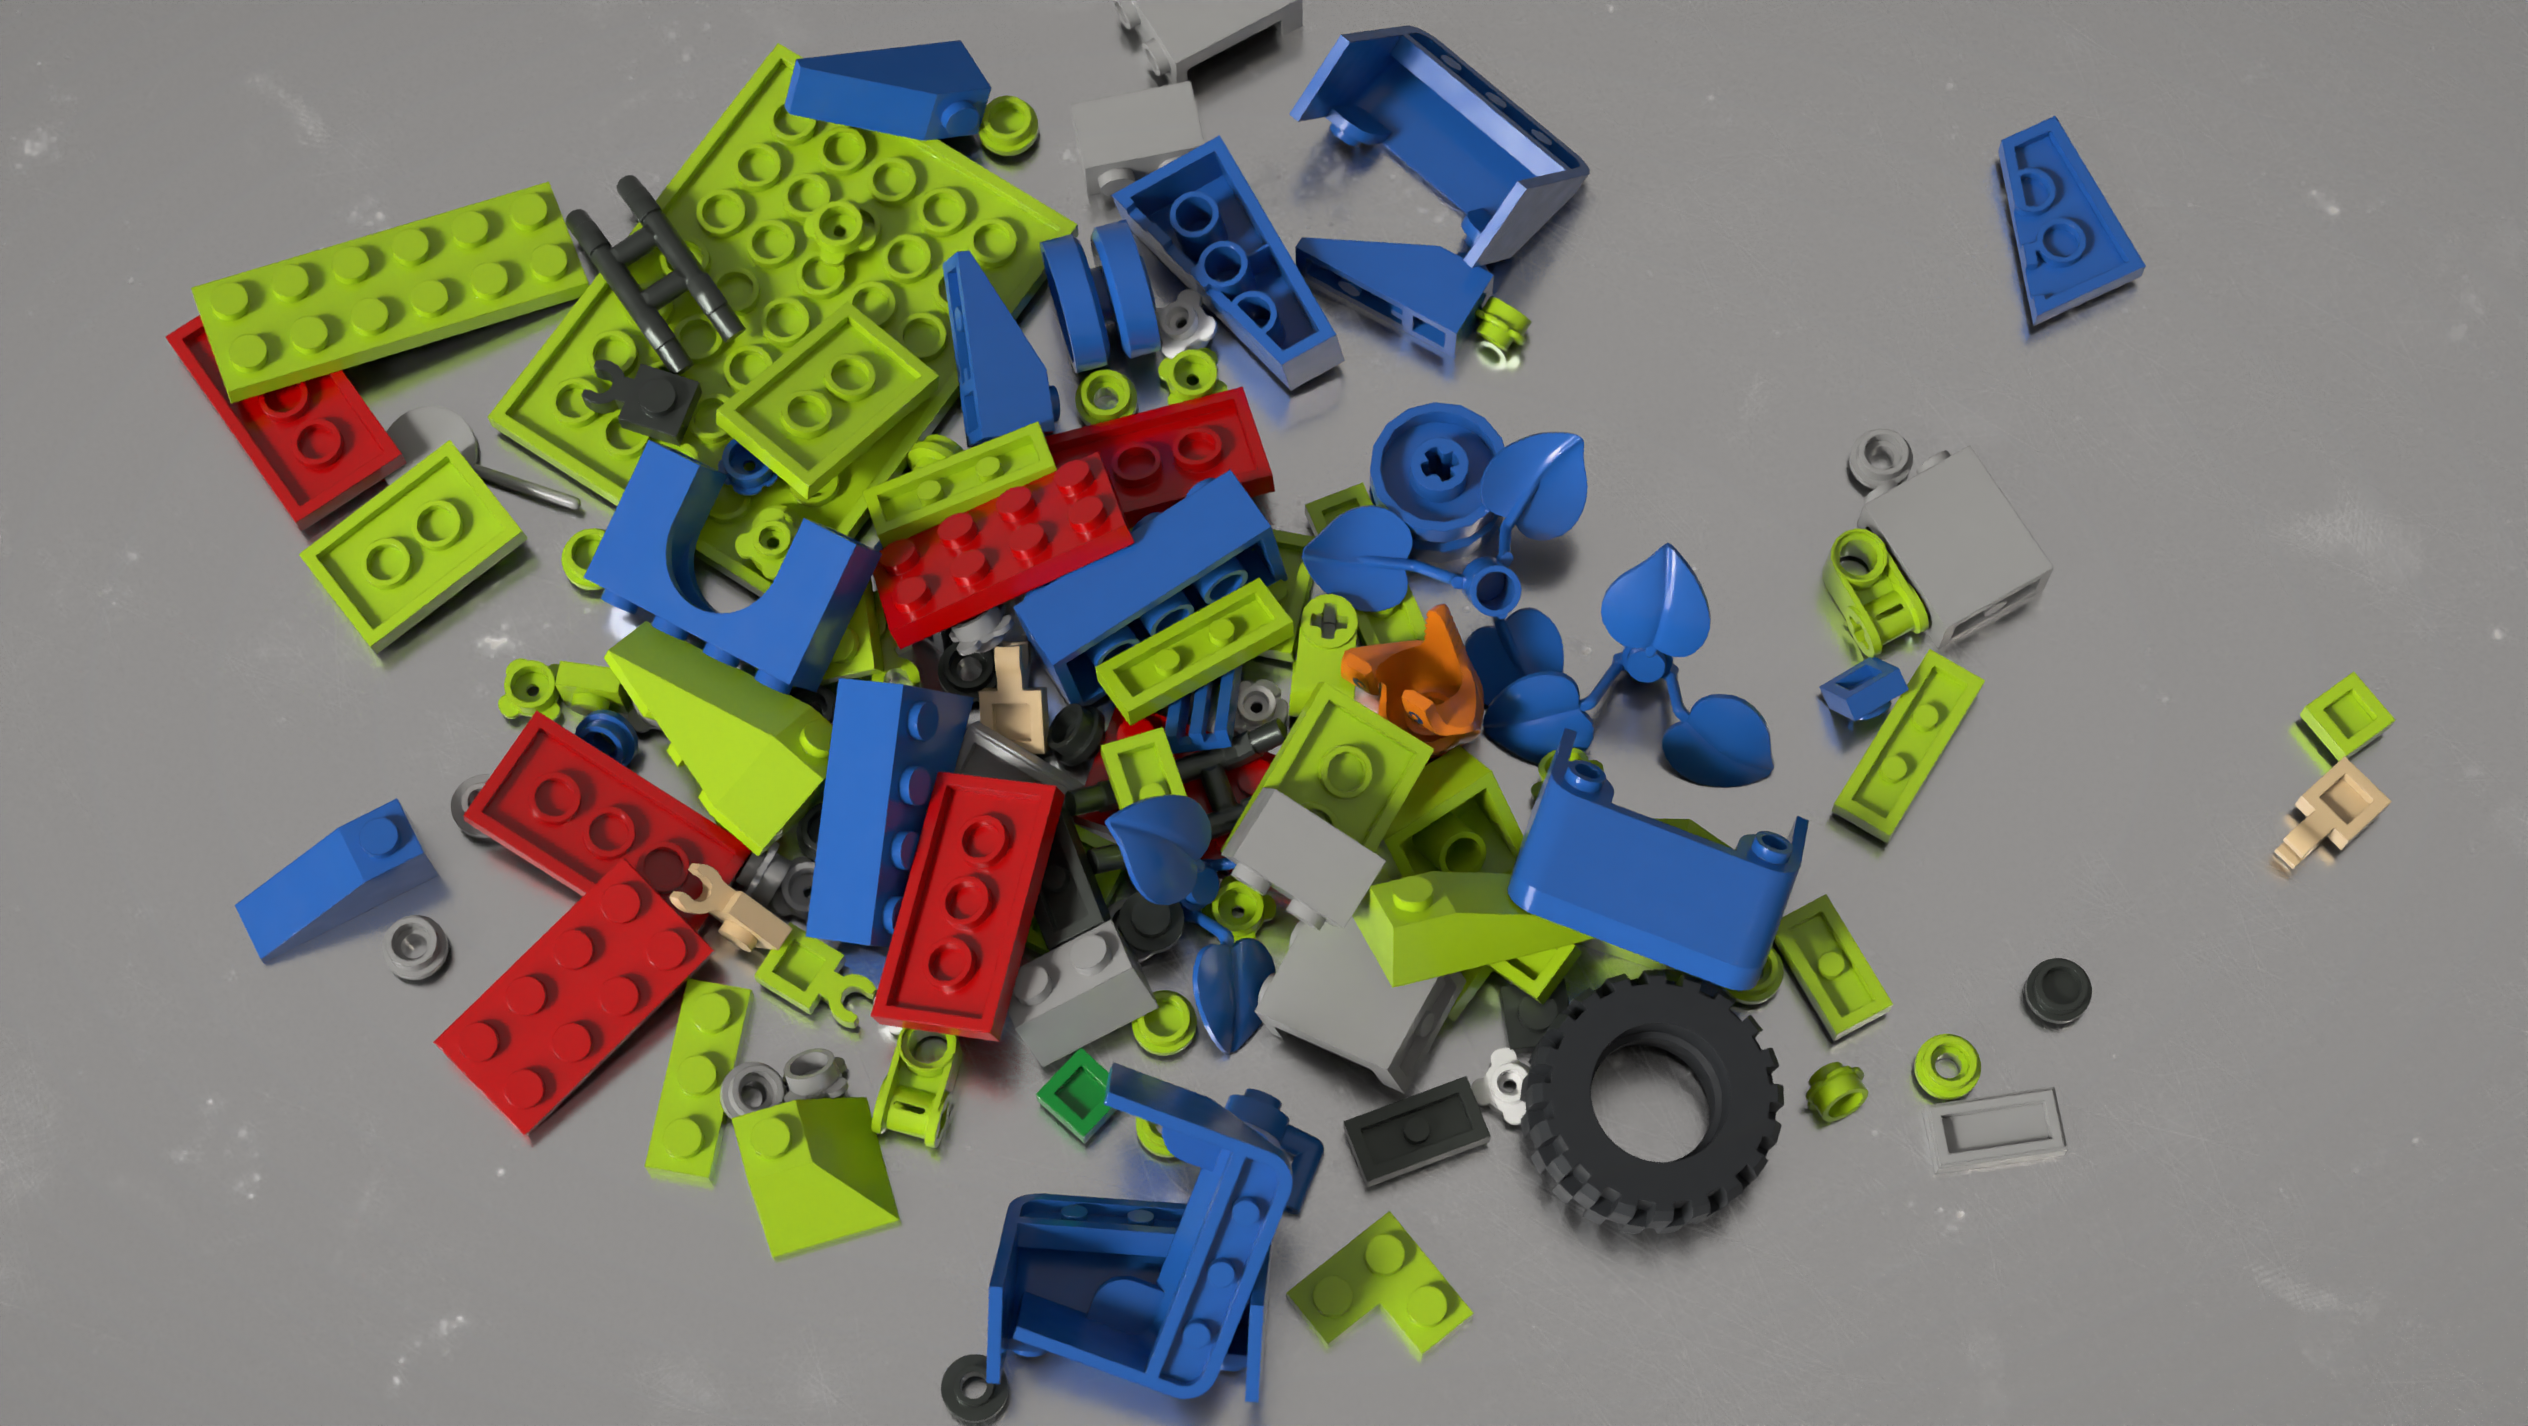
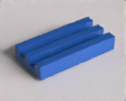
M1243 664L1221 676L1214 733L1206 734L1207 720L1211 708L1210 699L1213 681L1195 690L1189 736H1185L1191 693L1169 704L1165 734L1172 754L1232 747Z

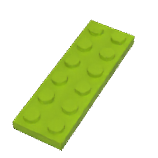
M548 181L191 287L230 402L235 403L580 298L589 287V282Z

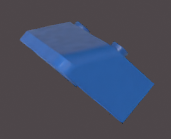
M1406 25L1341 34L1289 113L1298 122L1323 117L1327 118L1331 122L1330 130L1343 142L1354 147H1360L1362 143L1368 145L1382 143L1466 213L1461 222V227L1467 235L1465 243L1470 248V251L1463 261L1471 268L1511 258L1578 191L1590 174L1588 165L1573 150L1441 41L1414 26Z
M1565 728L1528 820L1507 889L1509 897L1516 905L1531 914L1722 987L1741 991L1754 988L1768 959L1801 866L1809 820L1797 816L1787 839L1774 832L1760 831L1757 834L1742 836L1735 850L1613 804L1614 788L1606 779V774L1601 768L1583 760L1569 761L1577 732Z
M1113 1062L1108 1074L1104 1105L1161 1125L1163 1141L1169 1152L1181 1161L1200 1167V1173L1156 1284L1127 1275L1110 1278L1103 1282L1096 1290L1087 1314L1024 1291L1019 1302L1013 1339L1178 1399H1191L1207 1392L1217 1379L1292 1191V1167L1287 1156L1278 1147L1215 1100Z
M1044 1193L1023 1195L1010 1202L989 1284L986 1383L1000 1384L1007 1350H1012L1016 1354L1026 1357H1037L1048 1353L1046 1350L1013 1339L1019 1302L1024 1291L1087 1314L1096 1290L1103 1282L1110 1278L1127 1275L1156 1284L1187 1204ZM1272 1241L1220 1369L1224 1371H1240L1247 1368L1245 1402H1259L1265 1349Z

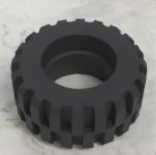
M1644 970L1637 979H1629L1625 973L1608 978L1601 987L1595 990L1591 988L1585 990L1574 998L1562 1013H1559L1536 1045L1528 1061L1530 1069L1522 1081L1520 1100L1526 1103V1113L1520 1120L1524 1139H1532L1536 1149L1531 1159L1539 1174H1543L1546 1171L1550 1173L1557 1183L1552 1191L1565 1204L1574 1199L1586 1208L1582 1216L1599 1225L1608 1219L1619 1223L1618 1229L1620 1232L1639 1234L1645 1228H1655L1657 1234L1677 1232L1681 1227L1690 1223L1697 1225L1714 1216L1719 1210L1744 1192V1189L1759 1176L1768 1163L1766 1159L1768 1151L1777 1144L1782 1125L1775 1119L1776 1112L1784 1106L1783 1085L1773 1083L1772 1073L1779 1067L1773 1048L1761 1049L1755 1037L1763 1029L1751 1014L1742 1021L1730 1010L1736 1001L1733 997L1721 989L1713 997L1700 991L1702 979L1683 974L1677 982L1666 980L1664 970ZM1630 1045L1654 1046L1676 1055L1695 1072L1707 1095L1710 1119L1703 1139L1693 1151L1682 1158L1670 1162L1647 1161L1627 1153L1607 1136L1599 1124L1593 1109L1591 1086L1600 1064L1613 1052Z

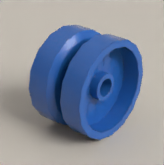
M1126 219L1093 229L1090 240L1095 268L1090 269L1080 241L1072 234L1040 242L1041 255L1052 301L1075 373L1108 364L1111 355L1106 329L1108 324L1112 326L1120 350L1129 358L1161 350L1160 334L1155 315L1156 303L1144 260L1142 256H1139L1135 240Z
M1433 402L1409 408L1386 424L1373 445L1369 497L1374 506L1384 507L1393 511L1406 523L1413 540L1409 557L1415 560L1446 563L1469 557L1491 540L1503 520L1502 516L1489 511L1483 505L1480 498V485L1484 470L1490 460L1505 447L1502 437L1486 418L1462 405Z

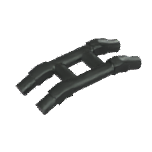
M627 175L619 180L617 192L643 226L641 229L612 247L585 210L575 209L567 215L565 223L669 372L681 375L690 369L694 363L658 310L689 290L725 343L737 338L746 328L712 278L704 270L663 213L653 196L635 176ZM658 247L674 270L645 290H642L627 267Z
M1279 718L1252 731L1247 730L1234 736L1232 747L1202 750L1175 760L1183 784L1199 778L1202 781L1213 811L1207 814L1212 829L1211 840L1231 833L1251 797H1248L1237 803L1225 769L1229 771L1246 765L1262 757L1263 753L1282 745L1288 736V732ZM1110 780L1098 782L1093 786L1069 790L1065 794L1066 809L1069 810L1071 816L1119 809ZM1117 843L1092 848L1086 853L1094 875L1118 869L1121 871L1127 870Z

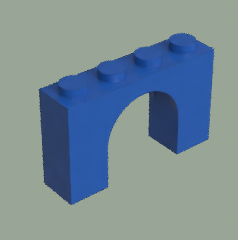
M648 440L584 578L605 589L601 599L608 604L634 615L639 607L654 614L655 618L651 625L656 629L683 641L687 640L690 633L706 641L707 643L702 651L706 655L735 668L738 667L741 660L758 668L754 679L769 688L786 695L790 694L793 686L817 692L882 553L831 527L803 518L784 561L768 590L756 602L746 608L730 613H719L706 601L698 587L694 572V553L700 532L727 475L676 449Z

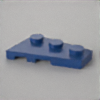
M2056 116L2001 140L1998 153L2033 326L2142 276L2146 265Z

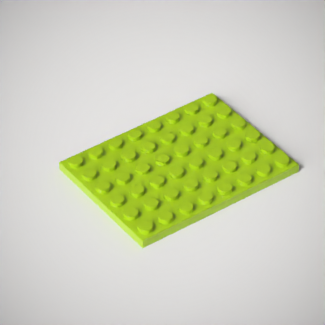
M779 43L656 199L663 213L704 270L712 278L746 328L737 338L725 343L689 290L658 310L694 363L690 369L679 376L698 381L702 389L701 397L681 445L677 446L623 429L618 420L621 412L620 409L611 413H597L590 410L583 401L581 395L584 389L592 390L596 393H604L613 384L609 380L597 377L594 370V364L597 360H607L617 364L623 371L624 376L635 379L641 364L669 372L601 273L593 280L488 415L493 428L618 506L648 440L676 449L718 470V463L722 459L723 451L733 438L716 424V410L838 308L849 301L939 375L938 389L809 500L804 498L780 477L772 486H764L760 493L750 496L738 494L734 491L732 485L723 484L700 532L694 555L759 597L768 590L774 580L767 579L763 572L755 566L752 559L741 558L736 551L735 542L740 534L749 533L759 522L761 511L769 507H777L784 512L785 520L795 528H799L803 518L831 527L854 539L871 516L862 491L899 477L908 466L907 454L912 446L932 434L960 396L942 264L958 251H970L1014 320H1016L1047 278L1040 242L1069 234L1076 238L1079 235L1078 224L938 139L922 141L790 115L784 105L796 59H801L802 57ZM842 198H850L859 204L864 224L874 228L877 237L876 243L868 251L858 250L845 258L842 265L830 267L821 261V249L815 239H810L805 235L804 222L808 216L816 214L826 203L838 201ZM638 222L628 237L643 227L640 222ZM838 228L834 234L841 237L846 233V230ZM658 247L627 267L642 290H645L674 270ZM749 462L744 465V469L752 471L756 465ZM771 539L768 542V546L776 548L780 542L777 539Z

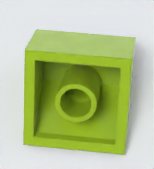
M1458 745L1423 768L1375 854L1386 860L1382 870L1390 881L1431 871L1512 874L1524 836L1493 772Z

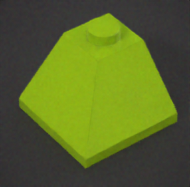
M867 1097L797 1099L731 1118L747 1180L773 1260L901 1223L877 1133L872 1132L871 1129L872 1114Z

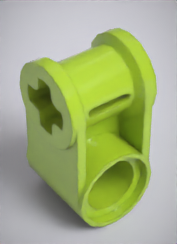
M1855 528L1845 531L1836 538L1823 566L1822 578L1826 589L1830 592L1845 617L1855 642L1867 657L1873 658L1881 654L1884 644L1910 631L1919 634L1929 628L1928 616L1919 596L1904 579L1886 549L1884 542L1876 534L1866 529ZM1848 555L1857 556L1868 565L1870 572L1861 576L1853 575L1842 567L1840 558Z
M1335 594L1319 595L1311 599L1303 609L1300 620L1297 660L1293 661L1288 717H1299L1318 682H1326L1354 699L1355 685L1342 678L1341 660L1346 650L1356 647L1358 620L1354 607L1342 596ZM1331 622L1335 624L1336 632L1334 639L1321 637L1323 623Z
M902 1028L888 1074L881 1085L872 1117V1132L884 1134L889 1129L923 1138L927 1147L935 1149L938 1147L947 1124L952 1092L962 1063L963 1052L956 1035ZM939 1036L947 1041V1050L938 1061L921 1063L914 1059V1049L923 1038Z

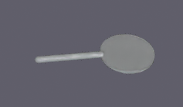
M441 406L415 408L400 416L387 430V434L407 462V464L385 477L389 485L447 441L451 440L481 479L571 509H578L581 506V501L577 497L476 464L478 447L475 434L470 425L458 413Z

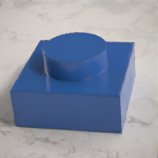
M1876 657L1865 659L1819 686L1828 708L1853 721L1871 719L1884 713L1891 706L1892 699L1909 690L1900 669Z

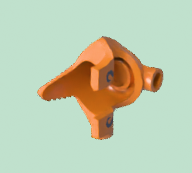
M1446 604L1436 605L1426 613L1428 618L1425 619V640L1401 641L1350 648L1344 652L1341 660L1342 678L1366 693L1380 695L1378 687L1379 683L1382 684L1378 715L1434 748L1430 758L1442 756L1456 746H1463L1476 739L1481 732L1484 716L1482 684L1467 655L1456 623Z

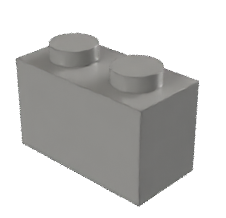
M1191 81L1071 104L1074 134L1087 195L1102 193L1106 196H1112L1115 192L1205 143Z
M1265 787L1262 788L1221 854L1237 864L1231 873L1234 878L1264 896L1270 886L1292 900L1286 911L1320 931L1325 922L1336 927L1345 928L1386 862L1385 859L1277 789Z
M1111 919L1019 967L1008 1013L1015 1030L1042 1067H1045L1078 1050L1080 1047L1082 1048L1159 1008L1139 960Z

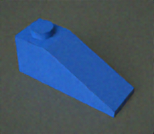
M956 40L796 59L784 107L790 115L927 141L978 134L991 86L962 41Z
M1302 237L1295 247L1296 266L1303 277L1454 359L1479 321L1475 316L1477 309L1482 310L1489 297L1492 296L1494 274L1488 272L1485 265L1471 268L1463 261L1468 253L1458 252L1454 254L1441 246Z
M956 252L942 265L967 448L990 441L1037 421L1041 426L1044 436H1048L1055 431L1054 423H1057L1060 418V399L1054 385L1049 386L1047 368L971 252Z
M398 798L335 829L235 904V907L261 961L265 963L438 876L439 873L413 821Z

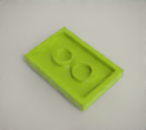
M847 301L716 410V424L804 498L809 500L938 389L939 375Z
M449 440L298 555L368 645L378 654L528 538L451 440Z
M1318 682L1220 852H1223L1262 788L1265 787L1277 789L1375 853L1432 755L1434 748L1330 684Z

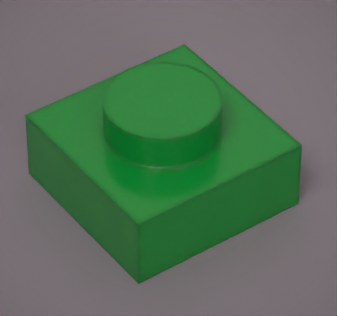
M1081 1047L1036 1093L1037 1101L1084 1144L1117 1110L1104 1105L1109 1072Z

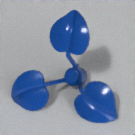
M1568 432L1537 433L1507 445L1490 460L1481 479L1480 498L1483 505L1489 511L1505 517L1500 526L1499 554L1496 558L1485 556L1473 560L1466 566L1462 574H1455L1419 560L1407 559L1413 544L1410 529L1393 511L1374 505L1352 508L1336 517L1304 547L1302 553L1303 563L1312 579L1324 592L1344 597L1352 604L1354 609L1376 612L1398 605L1407 593L1408 580L1406 571L1417 572L1447 583L1456 589H1461L1465 598L1478 611L1491 616L1495 625L1476 629L1464 644L1467 655L1482 684L1484 703L1489 706L1491 701L1504 688L1523 676L1540 671L1563 673L1564 650L1561 635L1548 616L1538 609L1527 607L1515 611L1505 620L1508 613L1516 607L1521 597L1520 580L1509 568L1514 559L1511 553L1512 530L1516 525L1518 530L1530 539L1538 541L1550 540L1564 535L1577 523L1585 507L1588 488L1584 463V440L1577 434Z
M1670 543L1664 544L1645 561L1620 575L1607 589L1601 606L1602 622L1612 638L1623 645L1624 648L1623 652L1614 654L1612 664L1587 697L1580 699L1578 685L1572 677L1565 673L1554 671L1535 672L1517 679L1504 688L1489 704L1482 724L1486 733L1491 738L1520 757L1532 762L1540 763L1545 755L1557 749L1565 728L1577 732L1573 748L1585 752L1591 745L1595 732L1594 722L1586 711L1596 707L1619 673L1626 670L1635 680L1650 683L1661 678L1666 680L1673 713L1680 721L1670 726L1664 732L1662 749L1672 767L1684 777L1699 784L1713 787H1738L1767 777L1775 767L1772 756L1771 736L1767 723L1761 713L1748 701L1735 695L1712 694L1699 699L1693 705L1690 712L1683 703L1678 682L1679 668L1673 663L1674 657L1692 655L1704 644L1710 630L1711 614L1705 592L1695 572Z
M1171 794L1139 800L1105 820V824L1120 848L1128 874L1139 893L1146 900L1154 904L1171 905L1179 902L1183 909L1184 922L1196 923L1219 939L1220 944L1206 945L1197 954L1193 967V992L1199 1014L1212 1041L1223 1053L1234 1052L1244 1044L1262 1023L1254 1011L1258 1006V996L1264 981L1269 975L1276 973L1272 956L1267 948L1254 938H1242L1234 943L1233 934L1229 929L1202 913V909L1207 904H1210L1218 894L1219 878L1216 872L1234 869L1237 864L1227 858L1200 859L1207 851L1212 836L1211 823L1201 805L1192 798Z

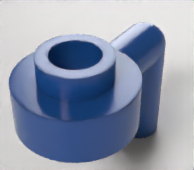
M1246 1089L1244 1095H1230L1224 1108L1276 1147L1294 1156L1291 1163L1292 1191L1284 1211L1299 1215L1324 1154L1323 1143L1320 1139L1289 1124L1290 1119L1288 1116L1280 1111L1282 1102L1276 1097L1256 1089Z

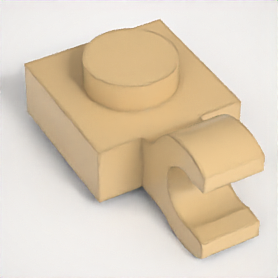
M1004 641L1003 646H996L994 652L997 688H984L979 691L980 723L1033 754H1045L1050 750V746L1047 743L1049 731L1047 687H1028L1031 669L1030 642Z
M2344 756L2295 803V806L2307 818L2283 839L2284 842L2274 852L2294 869L2326 837L2342 850L2383 813L2392 801Z
M695 863L690 865L688 870L702 881L703 891L696 900H693L684 892L673 891L669 898L676 908L686 913H709L722 923L718 932L726 940L744 951L751 952L754 947L773 950L780 949L793 928L743 891H735L728 886L713 867Z

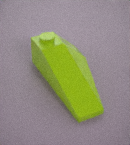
M645 621L611 647L604 656V659L641 714L646 718L656 720L670 741L666 751L676 766L686 765L702 788L698 798L708 813L759 857L804 818L810 809L823 801L833 725L812 706L756 681L754 676L702 652V649L670 636Z
M1431 871L1370 886L1352 915L1392 988L1595 939L1589 935L1531 914L1516 905L1509 897L1507 890L1512 874Z

